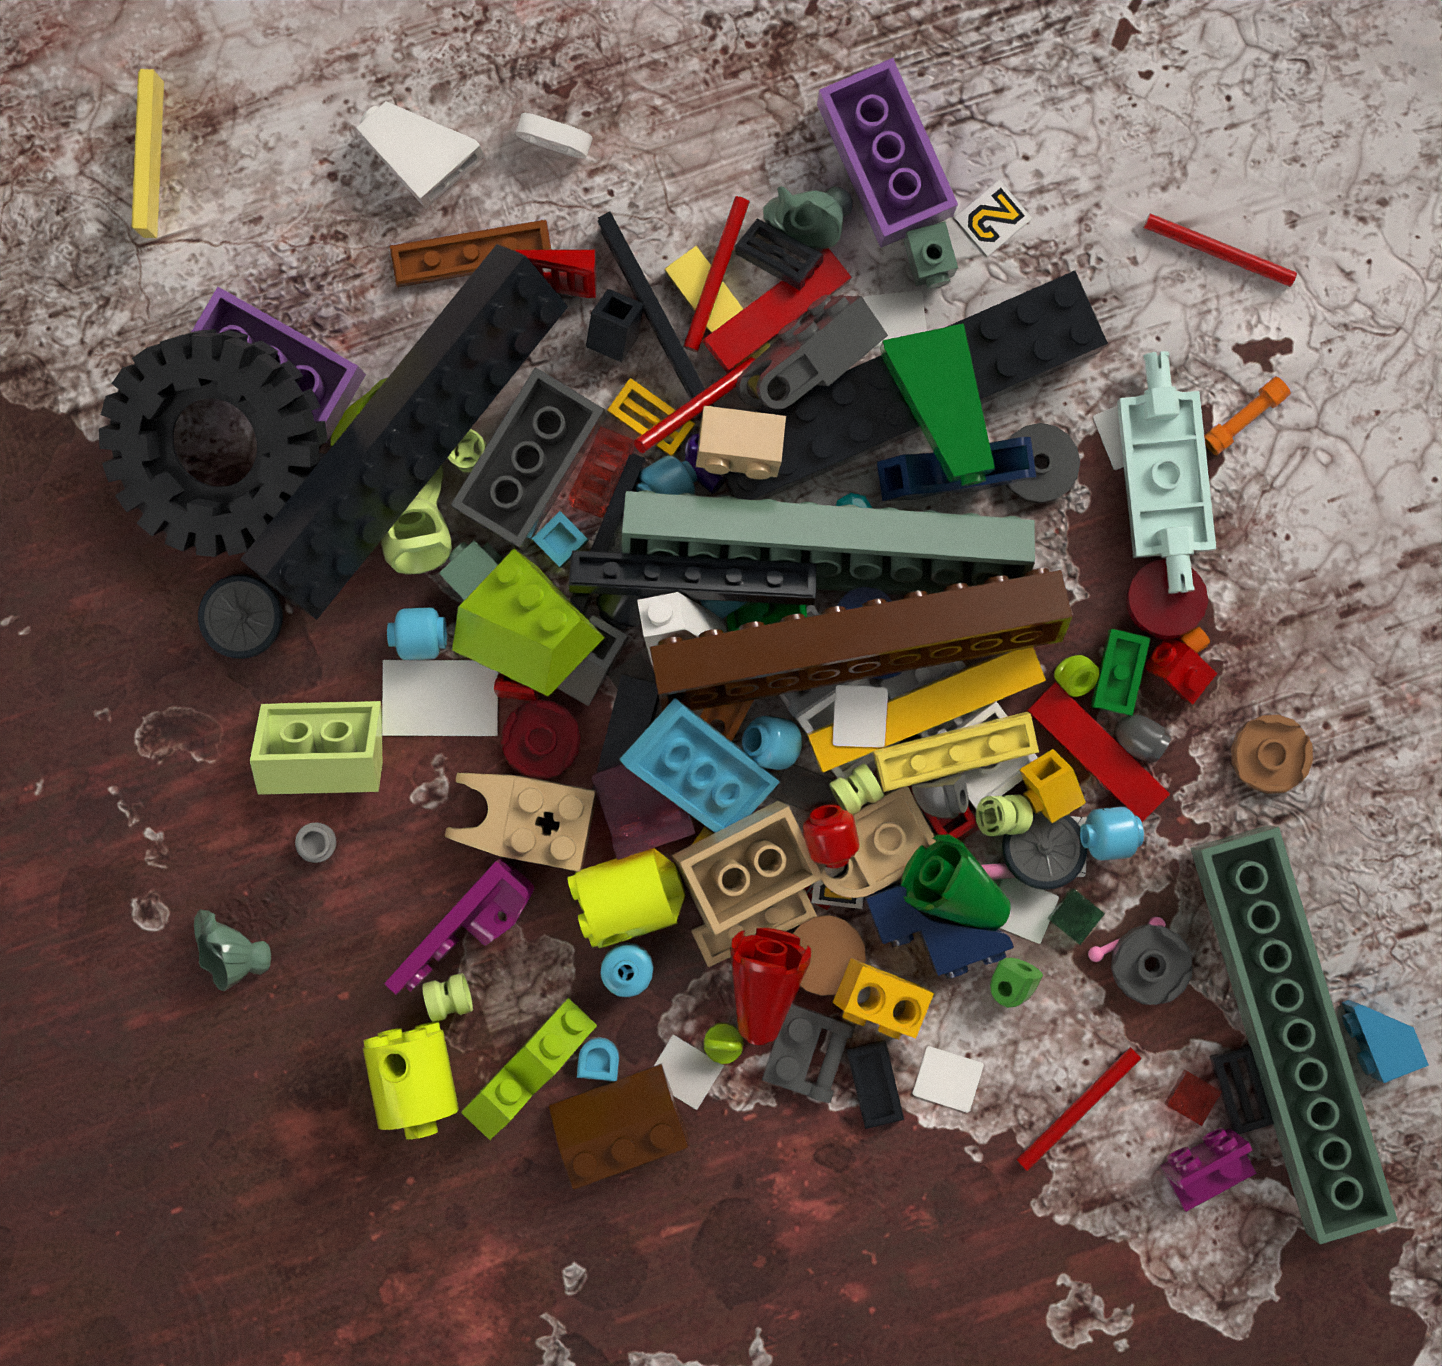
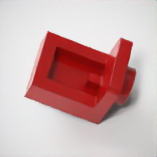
M1164 639L1144 664V668L1148 672L1160 677L1184 701L1192 705L1217 675L1190 646L1175 639Z

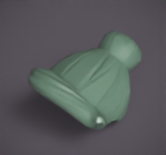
M780 186L777 188L778 197L771 199L763 207V218L767 224L813 249H827L834 247L840 240L843 229V217L851 213L853 199L850 193L841 187H830L825 193L813 190L792 195L785 187Z
M200 909L197 912L194 920V930L199 950V965L212 974L213 982L219 990L225 991L239 983L249 972L261 975L268 971L271 965V951L266 942L251 943L239 931L216 922L215 914L209 910Z

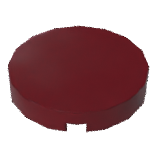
M1156 560L1142 567L1131 580L1126 595L1128 613L1135 625L1142 631H1147L1149 634H1153L1154 637L1163 640L1180 638L1193 631L1205 616L1208 605L1207 588L1199 573L1191 568L1195 591L1185 593L1179 591L1175 594H1168L1169 584L1166 560Z
M535 700L525 703L511 712L503 725L501 745L505 758L514 770L528 778L547 779L560 775L572 766L580 751L581 734L578 722L569 710L556 702Z

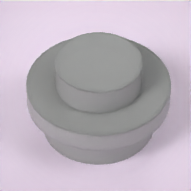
M314 822L307 824L299 830L296 836V850L306 861L312 863L325 861L335 851L336 836L333 830L323 823Z

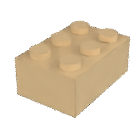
M776 801L672 855L706 927L715 935L823 879L816 862L809 855L805 839L789 806L780 801Z

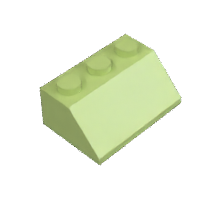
M381 701L261 704L250 757L258 795L379 792L383 764Z

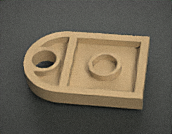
M906 786L885 793L884 798L875 803H867L861 806L860 812L853 815L860 848L855 856L849 859L847 870L842 876L831 877L827 875L825 865L816 864L823 876L821 881L827 888L844 897L860 898L871 895L901 879L906 864L914 852L921 845L928 848L936 841L932 839L934 835L910 789Z

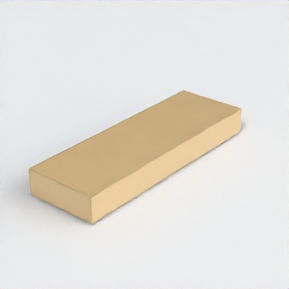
M802 889L716 935L705 924L691 931L707 966L710 967L731 957L730 947L732 938L740 931L745 930L744 936L755 935L756 928H772L787 931L813 917H817L805 889Z

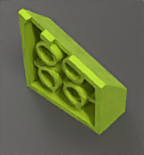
M514 548L458 606L452 651L472 659L491 670H495L543 695L549 696L604 637L534 563Z

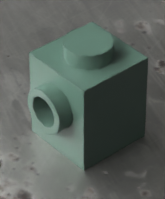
M946 221L906 232L903 242L915 286L926 284L928 289H933L950 283V277L955 275L958 265Z
M475 540L469 545L464 541L450 553L448 559L451 562L439 574L465 600L500 564L503 558L488 542L481 547Z

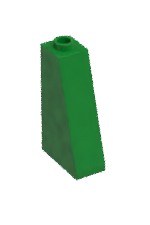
M964 323L883 340L880 346L881 356L950 482L961 480L962 486L985 482V475L990 474L995 467Z

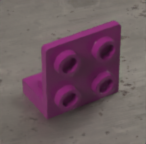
M1218 1128L1207 1133L1202 1138L1203 1143L1190 1150L1188 1147H1183L1167 1156L1168 1162L1160 1165L1180 1205L1186 1212L1257 1174L1246 1155L1253 1150L1251 1145L1231 1128L1227 1130Z

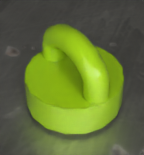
M1083 655L1066 658L1054 671L1056 681L1069 696L1073 697L1082 696L1093 689L1100 675L1099 668L1088 657Z
M727 1022L716 1023L706 1032L704 1050L707 1056L714 1062L720 1064L731 1063L742 1053L744 1046L743 1037L739 1034L738 1028L733 1024Z

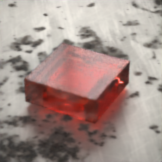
M1184 1069L1164 1104L1202 1126L1222 1091Z

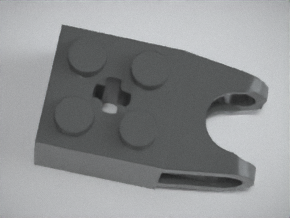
M843 294L839 296L824 295L814 301L808 307L810 313L801 321L794 320L785 325L778 332L780 338L742 371L736 384L739 398L745 404L753 407L765 405L772 409H783L794 403L815 385L829 386L888 336L863 297L844 296ZM755 375L760 376L756 386L757 395L759 396L757 399L752 398L747 392V383ZM785 393L782 399L774 401V399Z

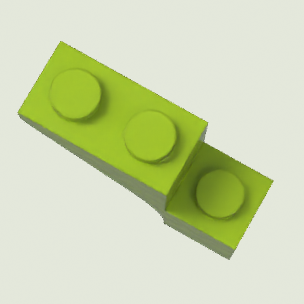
M568 998L507 1064L479 1091L461 1113L491 1140L514 1118L528 1100L557 1073L597 1025Z

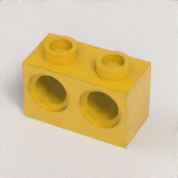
M851 958L833 1003L844 1011L843 1018L855 1024L865 1026L868 1020L879 1024L878 1031L892 1038L900 1040L902 1034L916 1039L934 993L917 983ZM870 986L869 998L865 1002L858 1004L857 997L859 992L863 988ZM905 1000L906 1006L903 1013L893 1017L895 1005Z

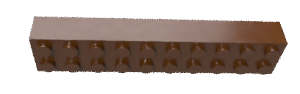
M1038 568L1027 572L1024 575L1025 577L1008 579V576H996L987 579L982 585L968 587L965 583H958L944 588L943 592L927 595L926 591H915L904 595L902 600L886 602L885 599H873L863 603L862 607L846 610L843 606H835L823 610L821 615L805 618L803 614H792L783 617L779 623L764 625L763 622L757 621L740 626V630L723 633V630L712 629L700 633L699 638L682 640L681 637H669L662 639L658 642V645L650 647L662 712L674 698L678 699L690 710L696 711L1063 642L1073 616L1062 571L1049 572L1047 568Z

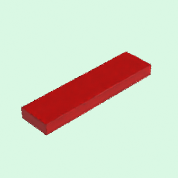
M829 248L820 251L823 254V263L820 267L816 266L814 268V274L810 279H805V286L801 291L784 281H780L704 338L703 344L726 373H729L777 337L778 332L785 325L794 320H799L810 312L808 307L818 298L824 295L831 296L850 282L851 275Z
M1053 682L1026 710L1124 807L1133 812L1134 816H1138L1141 822L1170 795L1148 771L1056 682Z

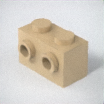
M704 406L700 423L696 467L705 468L707 472L713 474H726L729 471L746 473L748 477L753 479L777 477L782 462L786 416Z

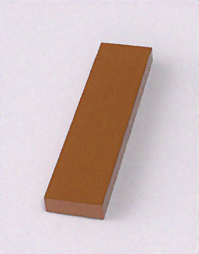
M547 220L391 245L390 252L396 285L399 288L470 276L496 244L513 251L552 250Z

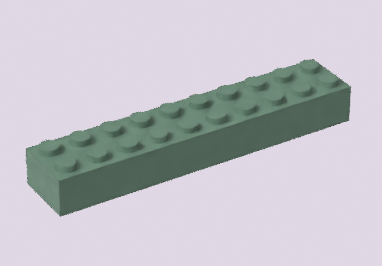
M649 490L639 492L626 491L622 528V553L817 563L816 589L851 591L860 587L876 588L885 594L906 595L915 591H926L927 595L943 592L944 588L958 583H965L968 587L982 585L987 579L996 576H1008V579L1025 577L1024 575L1027 572L1033 570L1035 564V520L1021 519L1016 516H1006L1003 518L988 517L975 513L963 515L945 514L934 510L923 512L902 511L892 507L882 509L859 508L850 504L831 506L818 505L814 502L788 503L778 502L773 499H762L759 501L737 499L732 496L716 498L696 496L690 493L673 495L659 494Z
M1266 825L1191 847V853L1247 1039L1264 1088L1275 1132L1306 1234L1318 1244H1323L1397 1222L1396 1212L1279 827Z

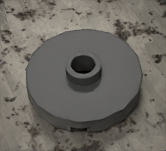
M1044 423L1024 426L1012 434L1009 439L1031 437L1033 457L1043 456L1047 460V467L1045 469H1038L1035 466V478L1006 484L1007 488L1023 501L1037 504L1054 501L1068 492L1078 478L1080 467L1078 448L1069 434L1057 426Z
M1145 924L1132 928L1119 939L1112 952L1111 970L1115 983L1129 998L1145 1005L1164 1004L1173 1001L1185 991L1192 978V955L1189 946L1179 934L1162 925ZM1150 957H1155L1156 966L1152 970H1146L1144 966L1145 961Z

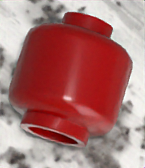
M824 805L814 809L810 813V817L803 824L806 846L811 859L816 863L826 865L828 868L843 867L849 862L850 858L855 856L860 848L853 815L838 805Z

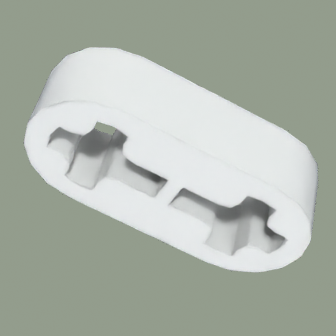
M531 113L521 114L515 132L516 136L526 142L581 159L587 157L593 139L591 135L580 129Z

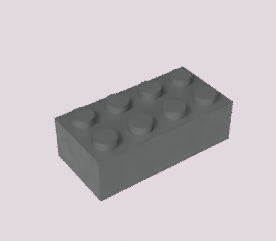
M535 367L451 506L459 513L520 550L525 551L607 417L605 409Z

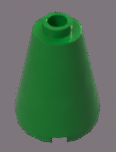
M950 834L937 835L932 838L936 841L935 843L931 844L928 848L921 845L914 852L906 864L901 881V886L906 888L907 897L903 896L905 902L916 910L978 929L995 931L1007 922L1011 910L1009 899L960 840Z

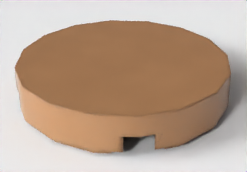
M1262 715L1246 722L1236 733L1231 746V762L1238 778L1249 788L1265 794L1285 793L1297 786L1309 774L1313 762V747L1309 736L1305 734L1304 730L1295 720L1282 715Z
M833 915L813 917L798 925L792 933L801 938L800 946L805 950L807 946L811 948V962L800 985L808 992L821 996L836 995L850 959L853 958L863 963L866 961L865 945L858 931L846 920Z

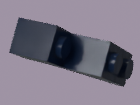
M1031 437L991 442L990 448L995 469L990 474L985 475V482L970 486H962L961 480L950 482L934 452L903 454L877 461L882 501L918 500L942 493L978 492L1035 478L1036 471Z
M901 882L864 897L882 944L890 942L892 947L904 945L913 941V933L919 931L934 972L938 976L945 974L946 979L967 973L969 971L967 965L980 960L983 961L984 965L998 962L1007 957L1005 951L1014 948L1011 938L1001 930L978 929L964 924L939 921L924 916L905 902L903 896L907 897L906 888L901 886Z

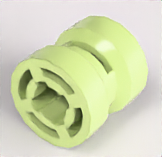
M470 429L447 458L458 470L464 473H471L485 450L487 443L478 432Z
M864 763L854 768L852 775L846 779L839 777L829 783V787L839 806L852 815L860 812L861 806L867 802L875 803L884 798L879 783Z
M1022 795L986 796L981 799L976 809L978 827L987 836L1023 834L1028 831L1033 820L1031 804Z
M463 973L450 976L446 982L439 983L434 980L423 984L424 1001L432 1022L444 1020L450 1013L456 1012L462 1015L473 1011L469 986Z

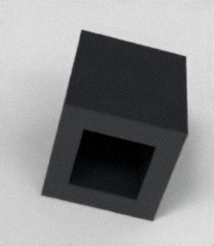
M607 289L591 312L586 347L622 363L638 339L644 303Z

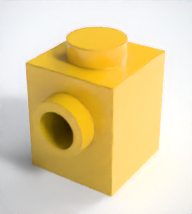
M1054 749L1019 769L1028 790L1023 793L1024 797L1030 802L1035 814L1041 811L1051 823L1086 803L1073 768Z

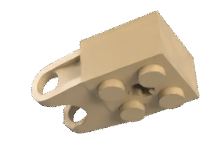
M477 773L456 774L457 783L465 784L471 789L479 791L485 797L488 804V813L485 820L477 827L446 828L445 837L501 857L579 872L583 869L598 791L524 776ZM546 812L554 813L553 820L559 822L558 830L552 829L551 834L545 833L544 826L539 825L540 817H546Z

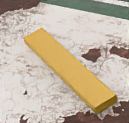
M1034 648L1001 653L887 700L884 747L1046 681ZM834 722L807 733L810 745L822 772L865 756L874 750L884 748L834 746Z

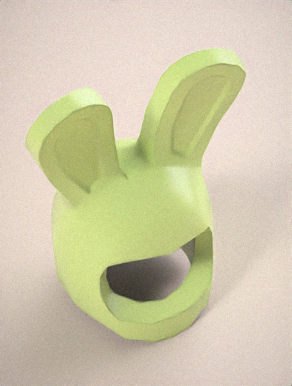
M442 465L381 540L386 562L398 573L408 575L422 574L441 566L450 556L452 545L445 519L437 507L444 477Z

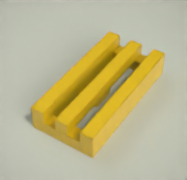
M631 378L607 409L609 414L640 436L648 431V429L621 411L619 408L622 404L653 426L661 420L630 399L628 395L631 391L666 416L676 411ZM688 421L682 426L679 433L674 431L670 434L669 437L673 439L670 445L662 440L655 446L665 454L674 456L677 449L686 440L687 435L695 427V424L692 421Z

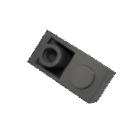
M594 615L591 616L589 622L603 635L604 639L557 687L587 706H590L629 640L628 635Z

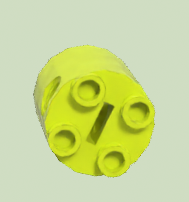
M653 847L582 869L580 872L576 871L575 875L567 878L573 899L578 900L581 909L584 910V913L578 915V920L584 937L589 938L592 947H607L678 924L677 919L685 898L683 883L677 866Z
M439 1021L417 1025L414 1030L403 1033L401 1028L377 1033L378 1036L363 1040V1053L379 1129L392 1130L404 1128L406 1139L422 1138L438 1132L436 1120L458 1112L459 1107L444 1032L440 1029Z

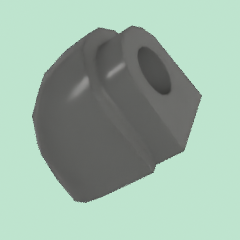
M1139 714L1122 717L1114 728V739L1138 761L1157 762L1171 741V738L1164 734L1165 727Z
M956 773L911 785L918 805L926 813L934 817L954 819L959 813L966 812L968 808L969 797L965 773Z

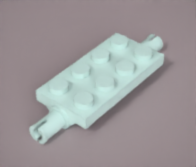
M1161 351L1158 356L1157 352L1143 355L1148 389L1144 391V395L1119 398L1117 406L1133 558L1152 556L1166 558L1169 584L1168 594H1175L1179 591L1181 593L1195 591L1190 556L1194 555L1195 552L1214 551L1216 549L1200 392L1176 391V387L1172 386L1169 352Z

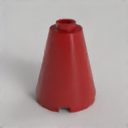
M756 928L755 935L744 936V930L738 932L732 938L730 956L738 1032L747 1042L753 1045H765L778 1037L810 965L811 948L807 946L805 950L800 946L801 938L786 931L772 928Z

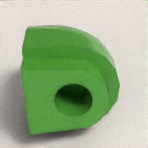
M1012 957L999 961L991 979V994L1000 1005L1007 1008L1017 1007L1032 997L1043 974L1038 968L1023 960Z

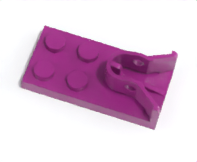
M505 857L495 861L384 984L395 995L404 988L411 992L433 970L427 964L433 958L439 962L459 942L460 939L455 934L462 926L480 943L486 946L515 925L535 890L534 884ZM498 912H504L507 916V920H500L498 917Z

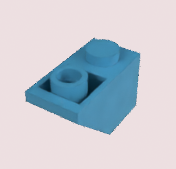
M1347 1000L1342 1002L1346 1014L1342 1015L1343 1024L1351 1038L1356 1037L1361 1052L1357 1053V1059L1367 1076L1371 1075L1372 1078L1386 1083L1429 1066L1414 1027L1354 1001Z

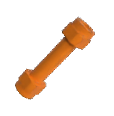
M1275 376L1258 390L1259 395L1225 424H1217L1204 435L1207 449L1214 455H1219L1234 442L1233 437L1266 409L1269 407L1275 408L1291 394L1286 383Z

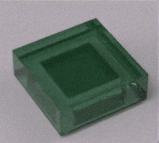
M1071 888L1047 919L1074 942L1081 945L1105 913L1076 889Z

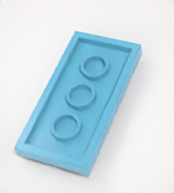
M676 698L672 700L619 759L627 769L715 833L751 815L780 783L766 768L760 767L743 750Z

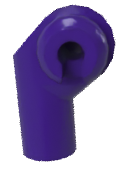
M699 433L694 434L686 443L685 461L693 467L697 475V481L711 494H714L722 487L725 478L720 474L709 473L705 468L696 467Z

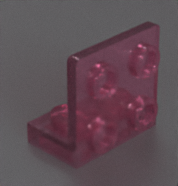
M624 764L593 774L592 780L612 835V846L617 860L695 834L694 825L689 813L627 769Z

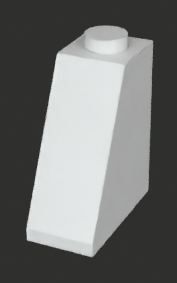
M387 101L380 107L373 106L367 110L360 119L361 124L356 127L367 145L425 208L431 205L484 157L481 146L475 139Z
M679 592L637 600L643 635L652 666L650 647L658 645V642L662 639L669 637H681L682 640L699 638L700 633L712 629L723 630V633L728 632L725 619L720 618Z

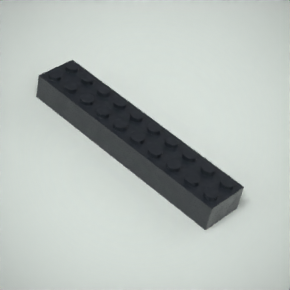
M495 245L240 559L287 600L316 620L568 308L567 304L525 255L501 245Z
M1075 270L949 325L953 326L964 323L981 404L1100 353L1108 344ZM880 355L847 370L829 386L815 385L798 400L783 409H772L764 406L753 411L786 416L782 462L777 477L753 479L748 477L746 473L731 471L722 474V476L725 478L732 497L760 501L922 430Z

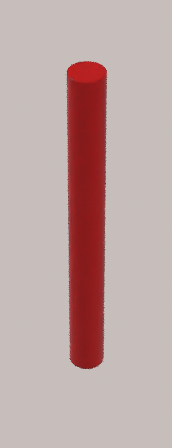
M735 196L683 344V347L693 352H698L750 203L746 198Z
M1149 213L1143 228L1288 287H1291L1296 279L1297 272L1154 214Z
M752 357L748 358L634 440L636 449L640 453L647 452L701 413L704 406H711L736 388L738 377L755 359Z
M1130 1047L1016 1160L1025 1170L1029 1171L1142 1058Z

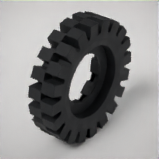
M215 329L194 331L160 341V344L147 347L134 356L132 360L135 363L123 367L111 383L118 391L105 396L100 415L111 419L110 425L99 428V449L112 450L113 459L102 463L108 483L121 479L125 489L115 496L125 511L129 512L139 508L143 515L137 524L151 536L162 531L166 532L165 544L180 551L196 546V555L216 557L225 551L228 552L229 556L247 552L325 456V454L319 453V445L328 441L325 421L314 420L312 411L321 406L312 388L302 392L297 382L303 375L290 360L280 364L275 360L278 350L263 341L252 344L248 343L247 334L230 330L218 334ZM201 399L226 401L238 408L252 425L257 441L256 458L249 473L233 485L211 486L200 482L185 470L177 457L174 447L175 425L184 409L195 401Z

